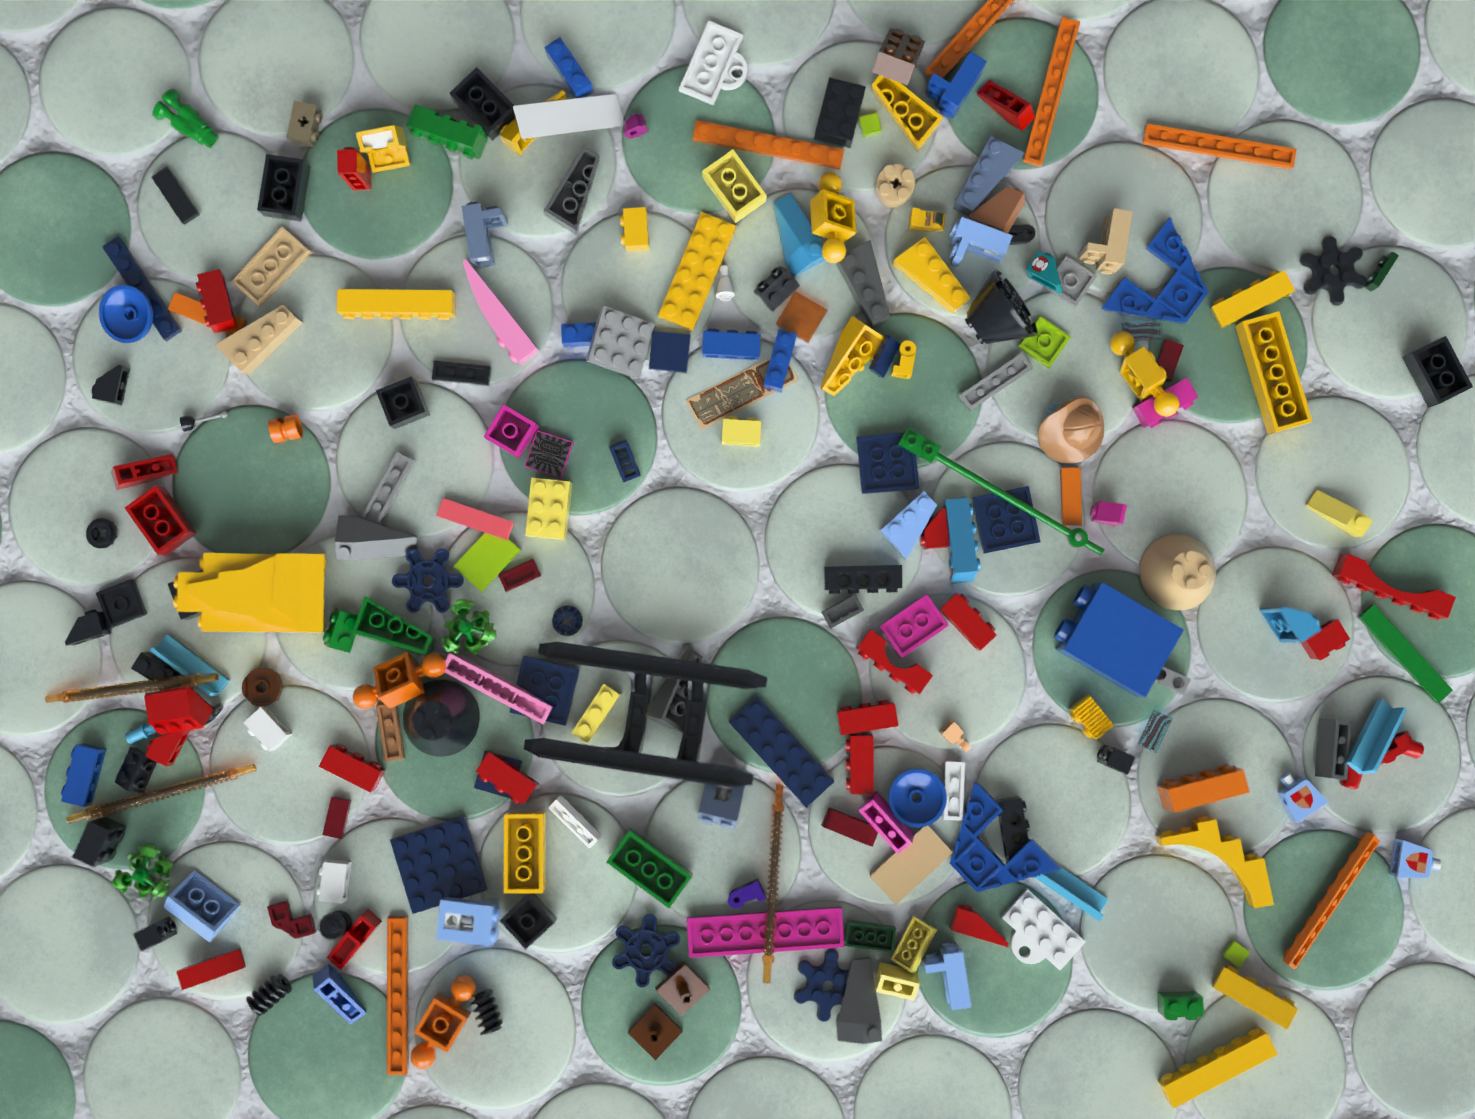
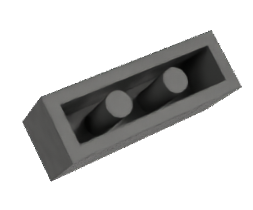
M1320 718L1315 776L1347 780L1348 764L1346 761L1349 757L1352 722Z

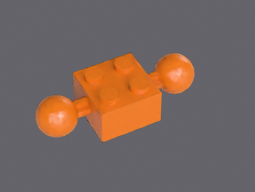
M408 652L398 655L373 667L376 686L373 687L368 684L358 686L353 692V702L361 709H369L380 699L387 707L393 708L423 694L424 688L421 677L425 675L432 678L441 676L446 669V660L441 654L430 653L424 657L422 664L419 666V662Z
M468 975L456 977L451 985L452 997L450 999L441 993L434 997L414 1031L415 1034L425 1039V1042L416 1045L410 1054L411 1062L416 1068L426 1069L434 1063L436 1058L435 1046L445 1052H448L472 1013L460 1006L462 1001L469 1000L476 992V983L472 977Z

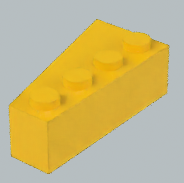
M881 75L873 82L871 91L915 150L919 152L942 123L943 117L901 83Z
M926 237L893 261L892 265L902 271L907 278L918 284L923 291L929 293L934 300L951 314L967 304L971 298Z
M1275 270L1267 275L1268 279L1262 282L1258 279L1249 284L1250 288L1244 291L1240 288L1231 293L1232 297L1226 300L1222 297L1214 301V306L1210 309L1220 329L1244 318L1248 314L1250 315L1262 309L1266 305L1275 303L1282 297L1285 298L1291 295L1295 289L1286 271L1279 272V270Z
M1222 965L1212 984L1214 989L1288 1030L1298 1011V1008L1294 1006V1001L1285 996L1282 999L1275 995L1276 991L1265 985L1262 988L1257 985L1258 981L1247 975L1244 978L1238 974L1239 970L1230 965L1226 968Z

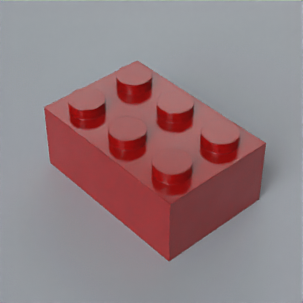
M155 485L125 507V510L157 555L167 556L197 534L165 487Z

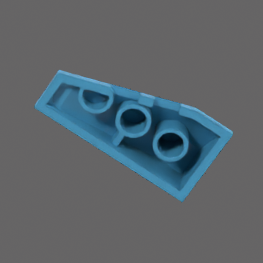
M791 193L775 201L774 207L784 260L793 277L825 261L821 252L823 244L818 235L812 234L811 224Z

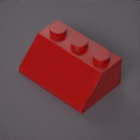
M189 686L148 692L144 695L148 723L161 735L204 728L213 711V708Z

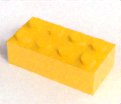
M546 811L506 812L504 814V893H543L546 890Z

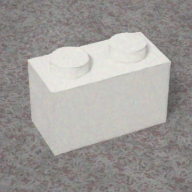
M267 706L260 707L244 722L248 733L256 736L259 739L260 746L265 750H276L292 735Z
M328 859L321 864L319 875L322 878L317 888L319 901L341 904L347 901L352 861Z

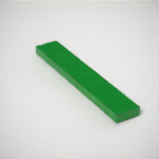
M1371 604L1358 616L1359 620L1436 703H1440L1453 691L1374 604Z

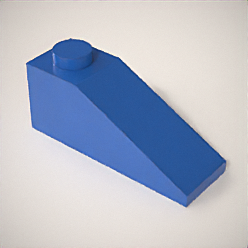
M326 965L313 975V989L350 1025L366 1014L365 1008L342 976L331 965Z

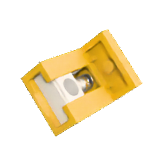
M392 125L356 133L360 152L368 153L372 173L411 166L403 127Z

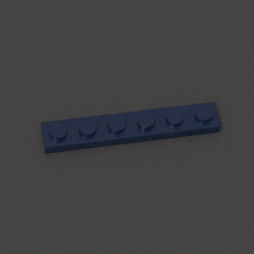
M117 236L102 246L126 284L140 289L148 297L153 309V325L163 340L168 341L182 332V329L122 239Z

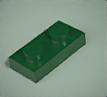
M1394 252L1386 256L1383 255L1376 264L1378 265L1377 269L1372 271L1367 277L1368 283L1364 288L1369 291L1377 289L1399 255Z

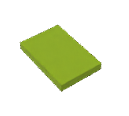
M484 533L453 567L479 591L483 592L517 556L521 549L510 539L507 541Z

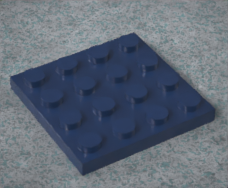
M465 816L390 839L412 914L440 906V900L446 897L462 899L488 890Z

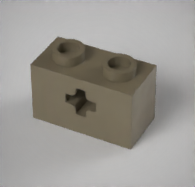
M294 101L287 138L292 144L315 147V142L319 139V123L321 124L323 120V113L316 104Z

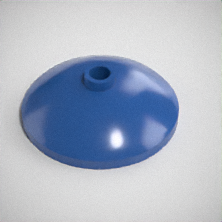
M118 285L104 294L99 306V319L104 331L112 339L121 343H134L143 339L150 331L153 323V309L148 297L140 289L130 285Z
M916 768L906 770L894 779L889 789L888 802L892 813L900 822L910 827H925L941 817L946 807L947 794L942 781L935 774L925 769ZM914 793L919 794V798L917 800H914L912 798Z

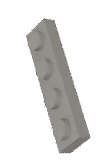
M1020 353L958 397L970 412L1023 376L1033 367L1024 354Z
M396 452L361 516L365 518L364 520L382 523L415 461Z

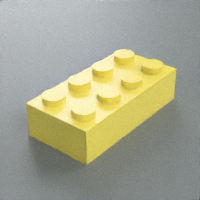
M913 916L891 960L909 972L915 973L937 929L920 918Z

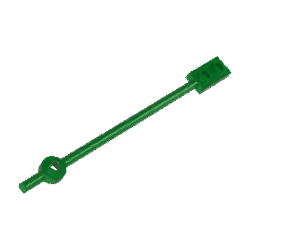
M909 427L899 441V446L931 464L936 459L1066 535L1067 541L1072 547L1079 548L1085 546L1100 556L1103 554L1105 549L1088 540L1085 530L1081 528L1072 530L947 458L938 452L941 446ZM1077 534L1081 536L1080 541H1077L1075 538Z

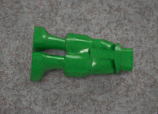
M170 89L164 93L162 100L175 108L179 114L176 115L164 103L159 101L155 104L152 115L157 120L169 119L171 127L179 133L187 135L199 144H205L208 148H211L219 138L214 133V130L200 117L199 113L189 104L183 105L179 101L180 93L177 90Z

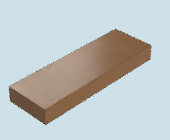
M385 704L376 705L385 762L405 759L397 706L389 708Z

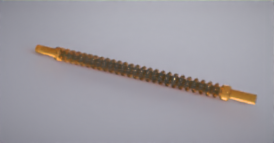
M195 673L192 675L188 674L187 676H173L172 678H158L148 681L121 683L119 685L91 687L90 689L63 691L61 694L47 695L45 701L46 703L60 701L68 703L71 701L151 692L153 690H165L182 686H197L203 682L218 681L219 675L218 673L204 675Z
M252 764L238 769L230 768L227 771L223 770L222 773L218 772L217 775L213 773L212 776L207 775L206 777L202 776L201 779L196 778V781L191 779L190 782L186 781L185 784L181 782L180 785H170L169 788L164 787V790L159 788L158 791L154 790L153 793L149 791L148 794H138L137 797H127L126 800L123 798L121 801H112L110 804L106 803L105 806L102 804L100 807H91L86 809L85 812L67 816L66 820L68 824L84 819L92 820L96 817L99 818L101 815L105 816L106 813L110 815L112 812L116 813L117 810L121 812L122 809L127 810V808L131 809L133 806L137 807L138 804L142 806L144 803L148 804L149 801L153 803L154 800L159 801V799L163 800L165 797L170 798V795L174 797L176 794L180 795L181 792L185 794L186 791L191 792V790L195 791L197 788L202 789V786L206 788L207 785L212 786L213 783L217 785L218 782L223 783V780L228 782L229 779L235 780L238 776L255 772L256 766Z
M776 785L775 804L772 805V811H774L772 816H774V819L771 821L774 824L771 825L773 827L771 831L773 836L770 837L772 839V842H770L772 847L769 849L772 852L769 853L771 864L768 865L771 869L768 870L770 881L767 882L769 884V887H767L769 892L766 894L769 897L766 899L768 901V904H766L768 909L765 910L767 912L765 916L767 918V921H765L767 926L764 927L766 929L764 933L766 938L763 939L766 943L763 944L765 947L763 952L765 954L762 956V962H764L763 983L767 984L771 982L772 963H774L772 953L775 952L773 950V947H775L773 936L776 935L774 933V930H776L774 924H777L774 920L777 918L775 916V913H777L775 907H778L776 905L778 901L776 896L779 895L776 891L779 890L777 888L779 884L777 879L780 878L777 874L780 873L778 862L781 861L779 859V856H781L779 851L782 850L779 846L782 845L780 834L783 833L780 829L783 828L781 817L784 816L782 814L784 812V805H782L784 785Z

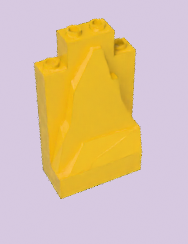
M203 553V557H200V569H203V572H178V576L174 578V587L178 588L177 596H174V608H177L178 612H202V616H198V627H201V631L325 632V554Z

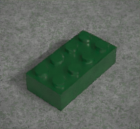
M847 919L844 945L893 953L896 927Z

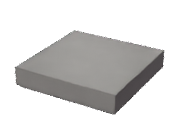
M1065 255L1057 266L1062 287L1061 294L1045 286L1043 287L1075 308L1097 275L1068 255Z

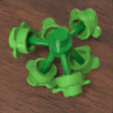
M466 599L456 600L455 605L451 606V610L455 611V614L458 616L452 621H446L445 627L450 631V635L447 638L444 636L441 638L443 648L447 652L458 654V648L461 645L458 639L462 634H465L468 638L465 640L463 650L471 652L472 655L478 654L481 647L485 646V644L488 646L489 641H493L497 636L496 630L493 629L494 623L491 624L489 622V612L487 610L483 612L474 611L472 622L466 620V615L471 612L470 607L474 605L473 601H467ZM472 631L482 634L481 640L478 636L471 635Z
M152 843L145 844L143 847L138 846L137 849H140V853H130L127 856V859L130 861L128 868L134 871L132 876L128 872H122L120 869L116 870L112 886L124 893L127 891V887L131 886L133 880L136 881L134 887L138 889L139 897L145 898L149 893L154 894L153 899L159 896L163 897L169 890L167 885L170 883V880L165 882L160 879L155 883L153 876L150 874L155 872L158 876L164 875L165 878L170 877V870L173 864L164 855H160L158 857L159 860L154 862L153 868L148 870V858L155 859L156 854H160L161 851L156 850L157 846Z

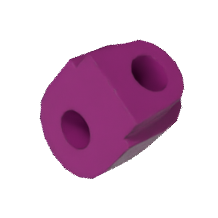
M636 112L624 121L623 131L626 138H635L649 132L642 113L637 114Z

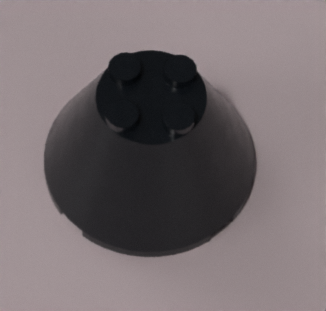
M997 269L992 271L968 309L967 318H965L967 325L970 328H974L977 333L976 338L981 344L1036 336L1038 329L1036 324H1032L1029 319L1031 314L1009 280L1007 278L1003 280L999 276L1002 273Z
M434 680L423 684L424 693L408 700L404 707L403 726L408 739L418 750L431 756L444 757L462 751L473 741L477 734L480 711L476 699L463 685L450 680Z

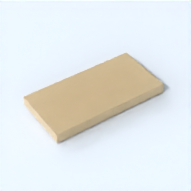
M281 226L231 282L261 308L312 252L286 228Z
M929 826L921 827L915 833L911 845L899 854L894 852L869 876L897 905L953 852Z

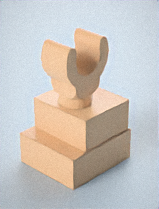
M950 720L939 731L951 744L956 742L963 751L967 752L971 748L961 737L964 732L954 721Z

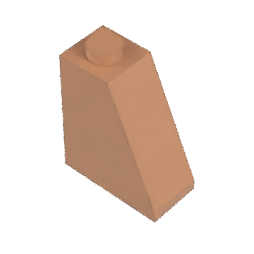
M1006 187L972 212L968 218L1008 234L1025 204L1024 193L1019 189Z

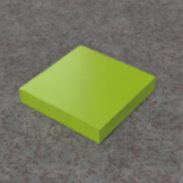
M1040 315L1034 322L1037 326L1038 334L1034 337L1023 338L1018 348L1049 369L1071 336Z

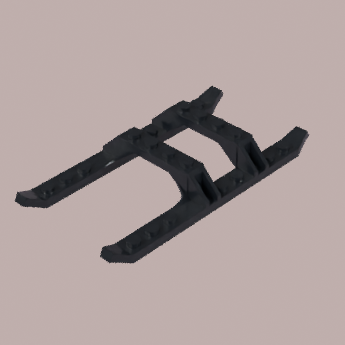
M564 642L539 644L538 653L553 661L612 669L627 673L631 682V694L626 728L618 746L600 747L549 738L525 739L524 750L531 752L539 758L732 788L752 785L753 774L735 767L698 762L700 758L710 684L740 689L766 687V676L748 669ZM654 676L688 681V700L682 740L677 758L641 753L643 751L648 718L645 715L650 704Z

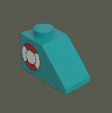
M1038 251L1026 268L1028 278L1061 294L1062 287L1055 258L1049 253L1044 254Z

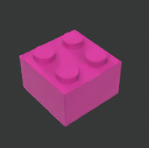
M503 404L485 433L484 438L520 459L539 426Z

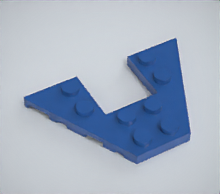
M1169 217L1146 247V250L1175 270L1174 275L1156 299L1124 277L1101 307L1102 310L1185 324L1209 293L1206 285L1201 281L1198 270L1196 271L1191 261L1192 258L1187 248L1182 243L1181 236L1178 235L1172 223V218Z
M977 781L974 783L971 797L967 804V810L963 817L950 865L976 892L1059 871L1061 867L1034 839L1026 844L1005 865L978 837L1005 809Z

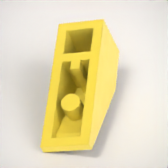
M1315 490L1305 505L1353 538L1363 536L1373 522L1372 519L1359 510L1319 490Z

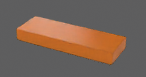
M1061 468L1062 525H1082L1081 468Z

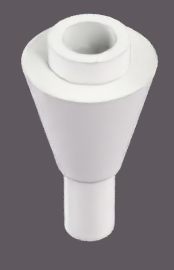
M722 265L720 266L721 277L716 297L721 301H730L735 294L728 277V266Z

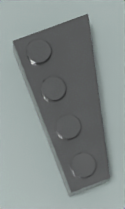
M585 146L582 147L544 209L545 216L575 235L578 233L600 162V156Z
M871 240L846 252L843 260L835 264L870 328H874L887 321L890 313Z

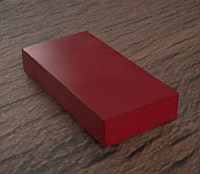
M1168 339L1164 340L1156 363L1164 368L1166 372L1165 380L1170 382L1172 381L1184 345Z
M531 559L498 574L505 591L509 592L541 577V574L534 559Z
M331 797L322 835L338 839L343 838L352 800Z

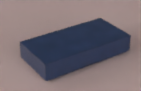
M885 335L869 369L877 376L884 378L901 344L891 336Z

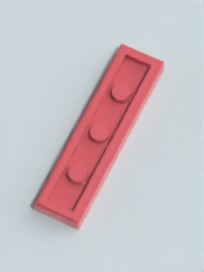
M445 498L442 499L436 515L507 541L514 525L512 521Z

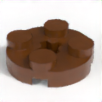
M269 668L252 670L242 682L244 697L251 704L259 707L269 706L278 701L283 689L279 673ZM262 682L267 685V689L263 693L261 689H258V685H261Z

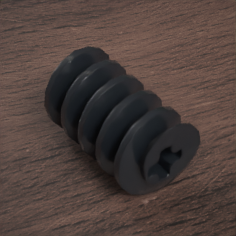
M278 974V978L272 975L270 977L271 982L265 981V987H258L259 993L257 991L252 992L253 998L251 996L246 997L249 1007L257 1015L268 1012V1009H271L274 1004H277L280 999H283L286 994L292 991L291 984L282 974Z
M492 989L474 994L473 997L475 999L470 1003L471 1005H477L473 1012L480 1013L475 1017V1020H482L477 1026L484 1027L480 1035L490 1034L502 1028L503 1020L498 1019L501 1014L496 1012L498 1005L493 1004L496 999L495 997H490L493 994Z

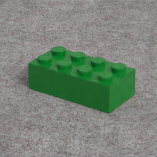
M632 828L629 829L606 861V863L669 909L693 876L690 870Z

